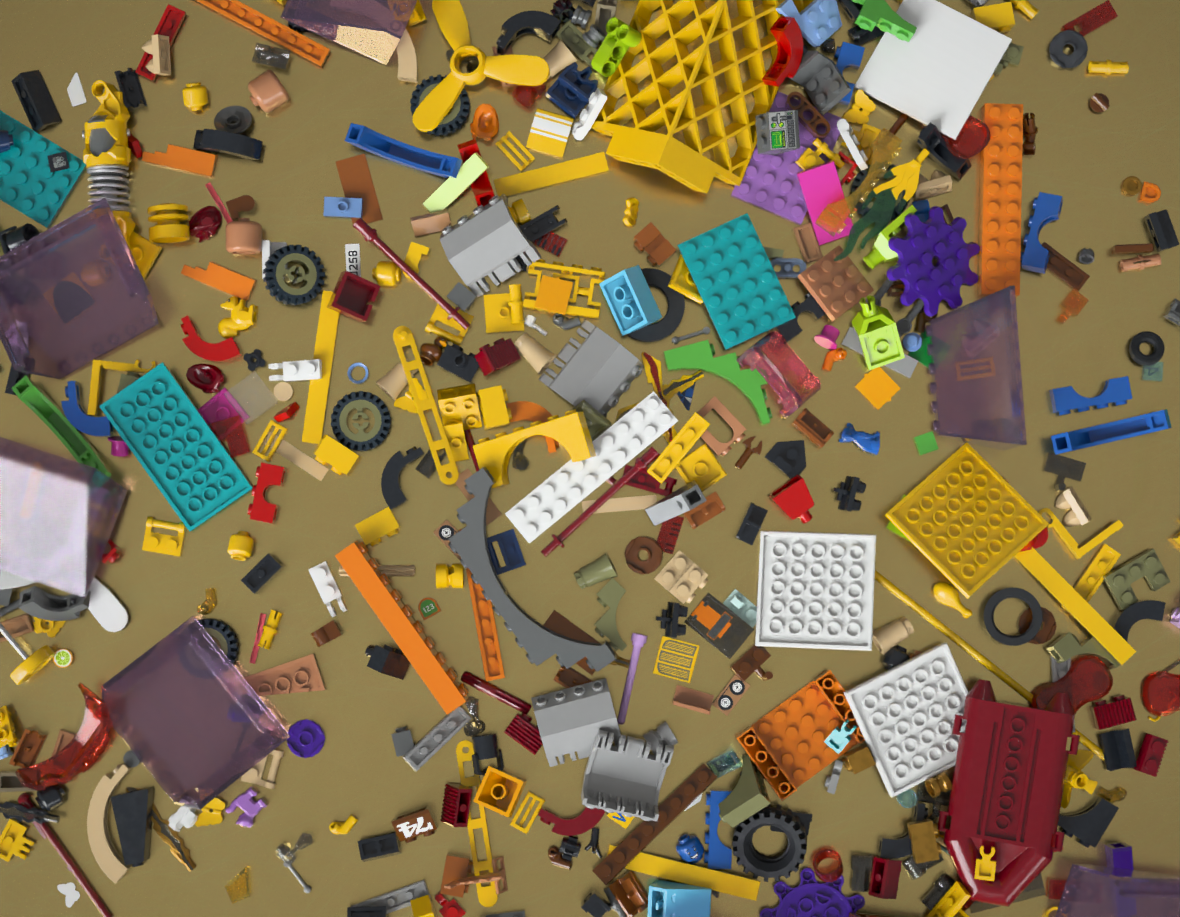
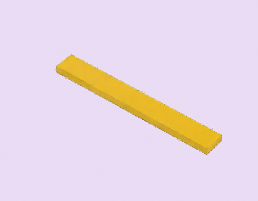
M323 290L313 357V360L320 359L322 362V379L310 380L302 442L319 444L323 436L340 315L339 312L327 308L333 294L332 291Z
M1033 547L1031 550L1018 552L1014 556L1121 665L1136 652Z
M610 845V846H609L608 855H609L617 846H615V845ZM643 852L637 855L624 868L693 886L711 888L714 891L755 901L757 900L761 883L758 880Z

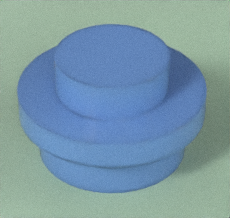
M908 333L903 339V345L910 352L917 351L922 346V338L917 333Z

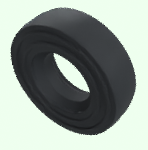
M1150 331L1138 333L1132 338L1129 345L1131 358L1143 366H1151L1159 362L1165 350L1161 337ZM1148 342L1152 344L1154 352L1151 355L1143 354L1139 348L1141 343Z

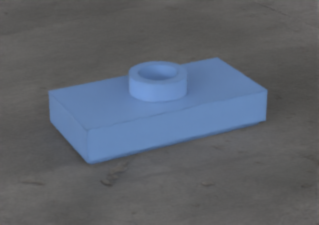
M324 197L323 216L362 218V198Z

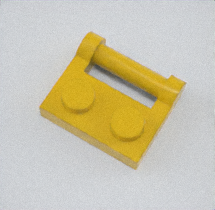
M437 304L425 328V332H432L438 336H443L446 340L461 346L469 327L465 330L453 318L448 320L449 314ZM461 310L458 311L470 324L472 323L474 316ZM436 321L460 331L459 335L456 336L435 326Z
M148 516L142 550L181 557L186 526L183 522L175 523L157 520L154 517ZM153 527L178 531V536L152 532Z

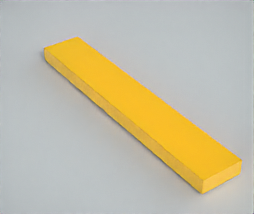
M600 152L495 179L494 184L498 196L505 194L506 197L607 172L609 168L605 153Z

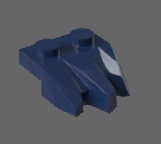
M576 62L566 67L545 93L547 98L574 119L588 104L591 94L597 90L598 86L597 80L590 81L588 79L592 73L590 66L582 71H578Z

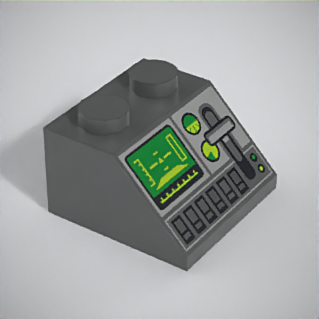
M798 110L767 112L755 116L758 154L778 155L800 149Z

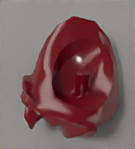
M206 206L197 211L189 221L190 235L200 238L199 242L208 240L215 235L222 221L221 212L215 206Z
M195 364L188 368L186 373L187 380L204 393L220 392L218 387L224 382V374L221 373L218 367L211 364Z

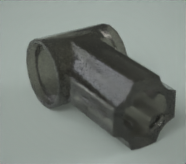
M445 448L444 453L438 456L440 463L447 456ZM430 449L415 468L428 479L436 470Z
M852 852V891L868 892L869 872L872 869V854Z
M939 854V860L916 864L913 856H910L902 864L911 880H914L944 859Z
M947 873L942 874L921 902L932 910L953 886L955 881Z

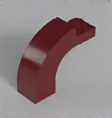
M585 806L583 811L577 816L565 818L541 807L538 816L541 817L540 821L548 825L554 824L552 832L573 836L592 829L601 820L605 811L599 808L590 809Z

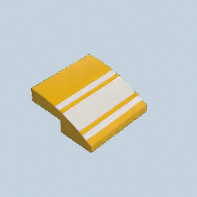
M537 108L526 147L563 158L574 118Z

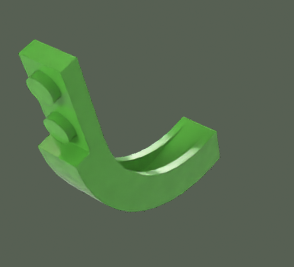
M27 375L12 387L18 398L52 430L70 451L93 485L98 488L112 475L100 459L98 452L82 432L68 421L64 412Z

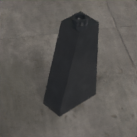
M153 787L110 797L125 865L132 864V867L144 865L143 861L149 859Z

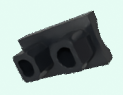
M847 476L845 482H841L839 488H833V492L838 493L836 500L840 501L838 509L850 512L852 510H860L862 503L860 500L855 499L856 492L864 493L866 489V484L859 481L860 478Z
M668 602L667 610L662 609V616H656V620L661 621L660 628L665 629L666 637L677 638V636L686 634V625L678 624V618L687 617L688 607L682 606L680 603Z

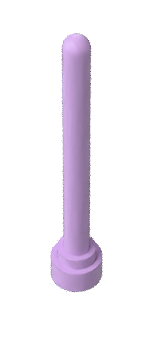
M632 633L631 641H633L632 645L634 646L617 719L620 725L625 723L640 650L647 641V636L643 634Z

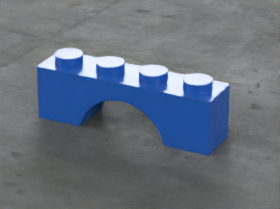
M1039 192L1038 198L1035 197L1033 202L1035 212L1034 216L1030 215L1028 227L1031 228L1029 234H1025L1024 245L1026 247L1025 251L1021 252L1020 257L1023 270L1046 273L1050 255L1049 251L1040 244L1039 234L1047 223L1059 220L1063 205L1062 196Z
M1128 376L1106 380L1103 390L1094 398H1086L1079 395L1072 386L1049 390L1053 413L1059 412V416L1071 414L1070 410L1078 409V412L1089 411L1091 406H1097V409L1109 407L1108 403L1115 402L1116 406L1127 404V400L1132 399Z
M710 789V794L706 793V805H709V813L705 814V825H709L708 832H705L704 843L708 844V852H704V863H707L709 869H731L732 849L720 841L717 827L721 820L718 804L727 798L733 790Z

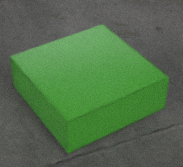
M933 431L914 437L920 455L939 449Z

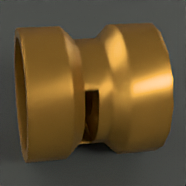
M944 772L937 774L935 778L925 780L926 790L933 798L939 796L941 792H947L952 788L951 781Z

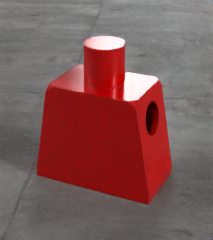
M799 474L769 494V497L792 520L799 517L803 523H807L813 518L808 510L815 504L804 479Z

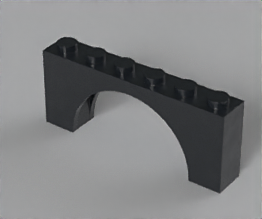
M1098 796L1091 806L1081 812L1066 815L1059 814L1058 826L1063 828L1061 832H1065L1070 838L1073 835L1078 837V842L1088 848L1091 845L1095 848L1119 808Z

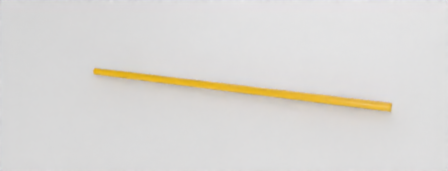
M875 570L876 581L1035 707L1045 709L1046 705ZM1075 729V732L1072 734L1079 735V741L1102 760H1105L1103 750Z

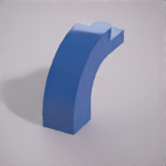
M67 381L68 386H65V394L69 401H61L68 421L76 429L88 435L96 437L114 436L113 425L106 416L91 417L83 410L80 401L79 382Z

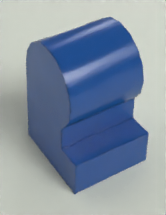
M928 199L913 201L911 205L917 209L915 215L921 222H926L930 210Z

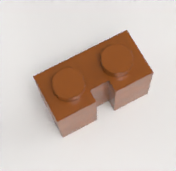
M652 222L634 236V246L640 252L644 251L648 255L646 259L652 266L657 265L660 267L676 253V249L663 237Z
M447 853L440 894L463 898L464 893H468L469 884L458 885L451 889L444 888V885L466 878L467 873H472L473 862H470V857Z

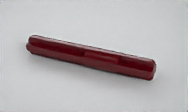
M467 671L461 677L462 682L522 713L528 714L531 709L530 704Z

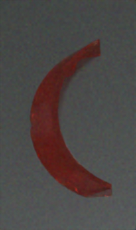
M81 682L78 687L85 698V715L79 731L71 742L53 757L39 764L17 769L15 773L22 786L38 791L46 790L45 787L59 783L66 784L72 781V777L80 772L85 773L92 767L107 747L110 739V727H112L109 710L104 701Z

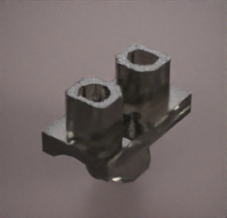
M256 43L252 62L286 70L290 51Z

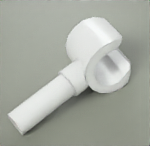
M529 314L526 315L524 324L546 336L548 332L534 324L536 317Z

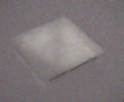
M255 371L224 393V396L247 425L278 403V400Z

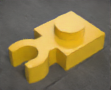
M981 845L980 854L982 859L976 858L974 879L994 881L996 861L991 860V857L995 854V848L992 846L991 852L986 854L983 851L984 845Z

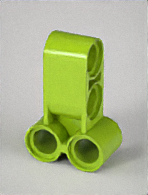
M612 17L607 22L606 31L608 34L591 62L592 68L605 77H609L615 72L629 47H636L641 41V33L616 17Z

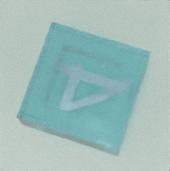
M1157 362L1151 366H1143L1142 380L1162 381L1163 362Z

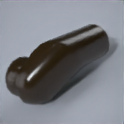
M924 311L920 312L917 316L915 331L924 333L926 323L935 319L938 312L931 317L927 316Z

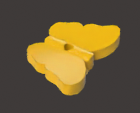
M858 89L854 94V103H852L851 109L843 114L842 119H846L847 122L867 124L869 122L868 116L870 112L875 110L876 105L864 94L863 90Z
M413 378L419 401L427 400L426 391L418 379ZM409 387V391L405 393V396L396 399L394 406L412 413H418Z
M33 618L35 620L33 623L34 631L36 633H47L51 638L60 632V628L66 622Z
M203 791L201 793L202 813L197 817L195 825L200 827L220 824L223 821L221 813L226 807V803L207 791Z

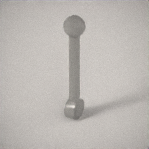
M704 327L703 330L681 337L675 336L672 338V342L677 344L681 340L703 333L707 335L710 333V328Z
M289 859L285 860L284 866L291 870L303 886L304 892L310 893L311 887L307 886L292 867L291 861Z

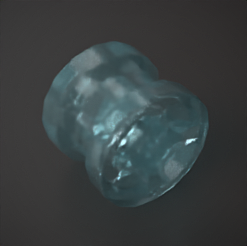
M911 789L900 793L896 797L897 802L904 808H912L916 805L918 799L917 794Z

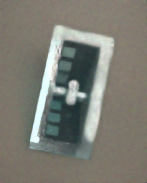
M732 747L706 762L717 778L743 765Z

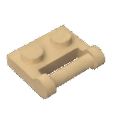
M251 743L241 781L275 789L276 783L274 781L284 751ZM268 754H271L273 759L266 781L262 779Z

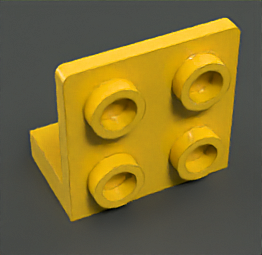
M475 383L437 390L443 424L462 421L464 430L482 427Z

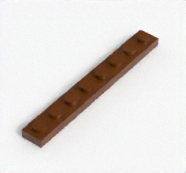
M702 764L658 807L659 817L657 821H643L592 871L605 885L611 882L717 779V776L705 764Z

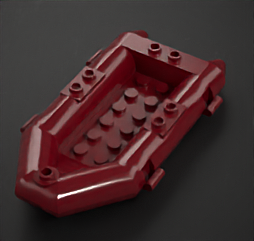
M978 679L966 696L963 716L955 714L952 734L960 735L948 812L940 811L937 829L944 831V844L962 884L971 895L969 900L1009 907L1052 861L1054 851L1062 852L1065 832L1057 831L1067 763L1069 754L1077 755L1080 739L1079 735L1072 734L1075 713L1069 695L1066 693L1056 692L1045 709L999 702L996 700L991 682ZM962 719L967 720L965 732H960ZM1067 737H1072L1070 751L1066 750ZM947 815L951 816L950 828H945ZM1052 834H1056L1055 847L1051 846ZM981 845H984L983 851L986 854L991 852L992 846L995 848V854L991 857V860L996 861L994 881L974 879L976 858L982 859L980 854Z

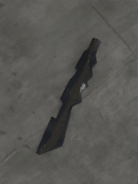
M7 801L4 804H0V813H3L5 819L15 817L19 822L22 820L27 823L36 821L39 824L45 822L59 823L60 821L59 815H53L34 807L27 809L22 805Z

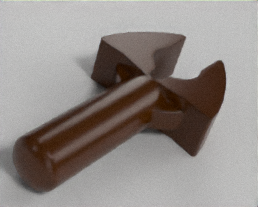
M756 436L742 442L746 446V450L736 462V468L742 469L753 453L760 455L762 440L756 448L752 449L751 442Z

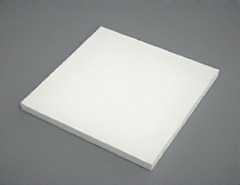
M903 0L896 13L902 19L917 27L913 37L907 42L898 39L889 32H885L854 88L863 90L869 96L927 126L931 122L937 127L939 132L956 140L1012 39L936 0Z
M761 531L755 646L872 651L876 535Z
M943 642L844 692L889 796L892 798L955 766L960 735L952 734L955 714L963 716L965 699L969 692L947 642ZM962 719L960 732H965L966 719Z

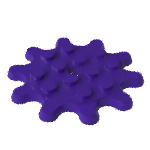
M939 206L930 208L929 217L926 222H921L913 213L907 214L904 221L908 229L906 237L899 238L894 236L888 241L889 248L898 255V262L887 270V277L891 281L901 280L904 283L905 289L900 298L901 303L904 306H909L919 298L924 302L925 314L930 317L937 314L941 300H946L953 309L959 308L963 303L960 296L961 285L967 284L972 286L978 282V275L969 268V260L972 256L979 253L980 247L975 242L965 243L963 240V231L967 225L966 220L962 217H956L952 223L946 224L943 218V210ZM934 256L938 257L936 266L932 264Z
M804 868L800 873L801 882L797 887H789L783 881L775 883L773 889L780 899L779 905L772 909H762L760 917H849V912L856 913L858 909L865 905V899L860 894L853 895L852 897H846L842 894L841 888L844 883V877L840 873H834L827 882L819 883L815 879L814 871L810 868Z

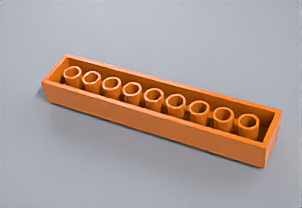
M985 103L981 107L978 297L1016 298L1020 295L1023 104Z
M356 540L336 554L335 557L448 715L467 701V693H469L463 683H458L456 680L458 676L452 667L448 668L446 666L444 655L441 652L437 653L434 649V641L430 636H425L423 633L424 627L418 620L415 621L413 619V612L407 604L403 605L400 600L402 596L396 588L394 590L389 585L391 581L385 573L381 574L378 569L380 565L376 559L369 557L367 546L363 541L359 542Z

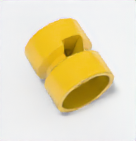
M522 198L512 202V207H508L516 224L523 225L531 220Z
M436 564V588H448L449 585L452 588H464V566L462 564H452L451 566H448V564Z

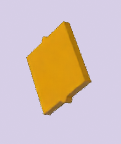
M542 275L534 307L547 310L548 313L555 312L565 315L573 282L562 280L559 277L553 278Z
M881 367L872 369L868 374H864V378L855 386L877 410L887 401H891V397L901 389Z

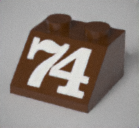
M431 805L395 817L391 821L400 842L405 840L406 843L417 840L416 836L422 834L424 837L430 836L438 828Z

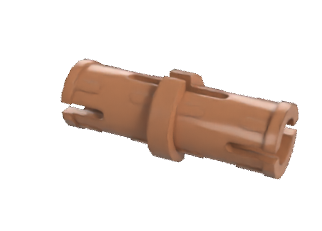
M1159 253L1147 256L1137 255L1135 258L1120 260L1122 271L1144 270L1145 267L1161 265Z

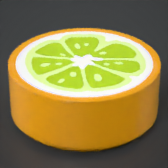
M66 648L57 650L53 657L54 663L60 668L69 667L74 660L73 653Z

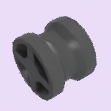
M578 5L571 23L580 24L585 29L592 11H586L582 6Z
M592 24L590 30L584 32L582 37L590 46L597 48L599 42L604 40L606 35L598 26Z

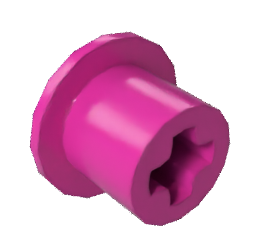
M825 325L821 334L815 335L814 340L826 349L835 350L837 348L835 342L840 332L831 325Z
M121 436L108 437V441L111 442V455H129V447Z

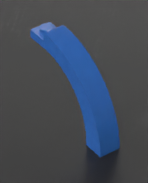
M354 123L350 124L345 138L346 142L372 154L445 178H457L463 161L456 157L408 145L380 134L366 126Z
M1165 409L1053 435L1051 439L1056 455L1172 427L1168 410Z

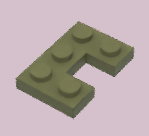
M1153 548L1148 549L1103 576L1120 610H1124L1131 604L1138 602L1130 585L1145 576L1152 591H1156L1171 582Z

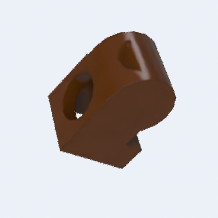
M243 195L226 202L233 221H238V218H241L240 214L253 213L257 207L256 201L249 195Z
M332 620L311 633L317 647L343 635L336 620Z

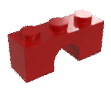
M262 462L261 466L257 467L256 477H258L257 485H253L252 489L254 500L253 504L250 503L248 508L250 519L275 524L278 505L269 503L265 493L272 485L283 486L286 472L285 467Z

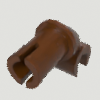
M1025 113L1023 115V134L1025 135L1023 155H1035V136L1038 132V128L1035 125V115L1030 113L1029 118V113Z

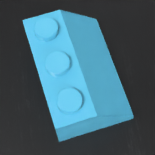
M639 265L624 269L599 284L622 336L662 318Z

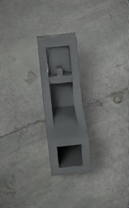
M35 585L21 591L18 608L44 620H72L79 618L80 611L89 608L91 591L84 588L67 596H55L44 592Z

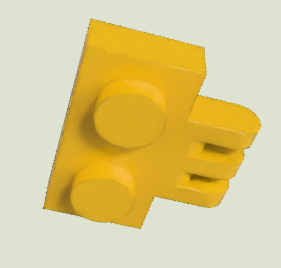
M863 123L860 132L853 130L852 135L855 134L860 143L857 147L860 151L863 150L868 158L865 162L868 165L882 131ZM842 142L840 146L848 149L846 143ZM850 153L848 158L855 162L852 154Z
M13 818L9 819L0 836V858L7 862L11 860L13 854L25 860L27 855L21 851L29 853L31 850L25 843L31 846L35 843L24 836L28 827Z

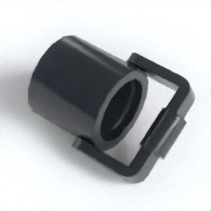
M29 223L18 228L13 226L0 232V243L7 261H14L23 257L24 252L37 247L41 241L39 231Z
M496 733L473 736L474 754L472 755L475 775H485L487 768L480 771L479 760L490 758L497 759L498 767L496 769L502 771L504 769L501 750L498 749Z

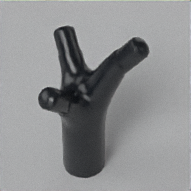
M592 828L591 841L585 847V850L588 851L592 847V853H596L599 858H602L603 856L599 849L600 829Z

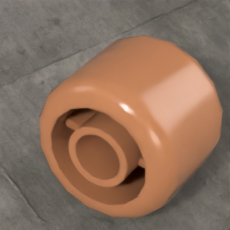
M266 70L248 83V89L252 94L249 98L255 107L259 105L266 113L272 112L289 100L288 92L272 70Z
M238 218V221L228 223L226 225L227 252L242 255L260 253L262 251L261 224L250 221V218Z

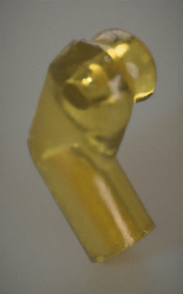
M215 588L205 589L206 600L197 606L199 614L207 615L215 608Z
M1101 786L1096 794L1110 803H1116L1125 799L1127 791L1124 788L1108 791Z

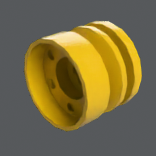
M163 203L148 207L147 213L153 215L148 217V221L157 224L149 228V241L154 243H176L189 240V226L180 224V222L189 219V216L184 214L188 212V206Z

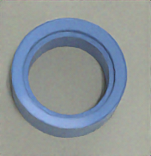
M354 363L348 368V378L355 384H362L368 379L369 370L362 363ZM356 366L363 367L366 372L365 377L359 381L354 380L351 376L352 369Z

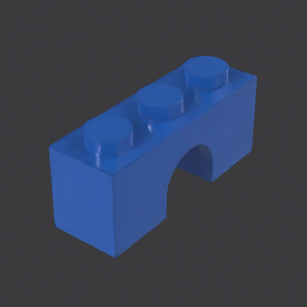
M842 42L841 47L837 46L834 57L837 58L836 66L841 74L846 68L859 69L865 47L847 42ZM849 82L847 84L851 91L838 102L846 106L850 103L855 84Z

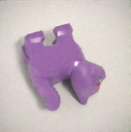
M252 786L245 793L235 798L231 805L225 809L227 813H232L238 806L245 812L236 821V824H239L241 827L251 828L254 825V817L262 808L268 805L263 798L256 802L253 800V797L257 795V791Z

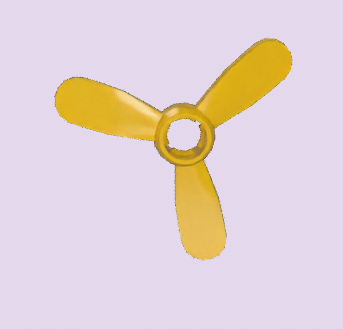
M433 0L432 9L443 35L454 50L450 58L451 73L416 108L413 114V123L420 131H432L453 107L464 86L479 84L486 76L510 84L542 85L549 78V65L538 56L514 54L486 56L480 48L472 45L469 25L460 0ZM476 56L479 60L477 69L471 73H461L460 63L466 57Z

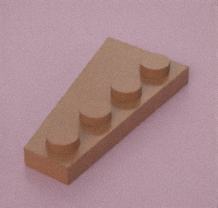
M314 653L240 679L246 697L326 690Z

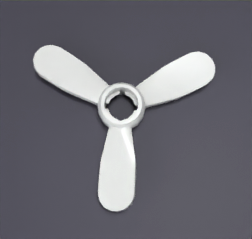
M96 486L85 491L74 517L69 545L57 550L52 558H16L0 561V590L31 585L55 576L64 583H74L78 591L84 588L91 591L88 609L104 629L110 632H117L125 628L129 618L127 610L104 584L89 573L91 563L86 553V550L101 529L111 502L109 493L104 488H97ZM76 552L83 568L76 574L66 577L60 567L59 559Z

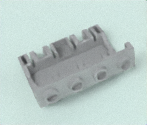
M505 194L501 196L495 195L488 201L487 205L478 206L473 210V214L468 217L467 215L462 216L457 220V224L454 226L448 225L441 231L440 242L449 262L477 298L490 290L489 284L484 279L485 276L488 275L497 286L500 284V281L504 282L515 275L516 271L520 272L522 270L521 265L515 258L518 255L521 256L527 266L541 258L536 247L526 238L512 218L507 207L508 199Z
M585 319L581 327L590 334H587L580 328L577 329L578 334L585 338L584 342L580 344L576 339L570 338L569 342L578 349L566 343L557 355L566 365L555 358L553 360L554 364L562 368L557 375L551 368H547L545 371L554 380L545 373L538 380L574 407L585 400L606 418L608 411L618 403L619 397L630 388L634 378L641 374L644 365L620 343Z
M606 678L531 698L539 733L550 767L558 765L557 756L560 764H564V754L569 753L572 761L577 760L576 751L579 759L589 757L598 730L607 731V736L609 732L614 733L613 741L615 746H618L621 733Z
M598 730L584 773L581 793L582 805L590 809H603L608 813H621L626 817H639L644 821H657L659 817V792L666 769L670 765L673 756L674 746L665 745L663 748V744L658 743L655 755L649 754L651 741H646L645 743L643 739L630 736L626 739V735H621L618 746H611L614 740V733L609 732L607 736V731Z

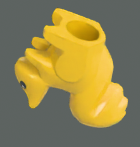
M232 296L225 303L220 304L222 308L231 310V317L223 318L218 323V332L223 338L233 337L237 335L238 330H245L257 321L258 306L251 304L248 308L246 307V300L241 299L239 302L238 297Z

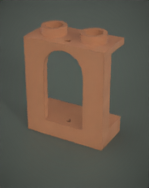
M714 396L697 413L704 418L714 409L732 428L733 438L728 443H721L707 429L701 435V438L717 456L720 454L725 456L732 449L730 445L734 441L738 443L746 436L743 432L747 429Z

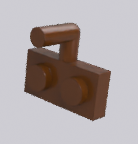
M755 644L730 667L742 682L753 672L763 681L773 677L772 672H765L760 667L771 655L763 646H755Z

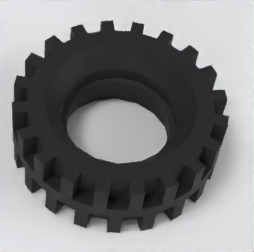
M769 804L735 826L732 843L733 855L737 857L736 862L738 866L742 864L744 867L743 871L746 874L749 871L753 873L754 879H757L758 876L764 877V882H768L769 878H774L775 882L780 881L781 876H785L787 879L792 871L796 873L799 870L800 863L803 864L807 849V835L804 824L801 825L800 817L798 815L794 817L791 809L788 808L785 811L781 809L782 805L777 804V808H773ZM772 825L785 832L788 838V845L782 854L768 857L756 851L752 843V837L757 829Z

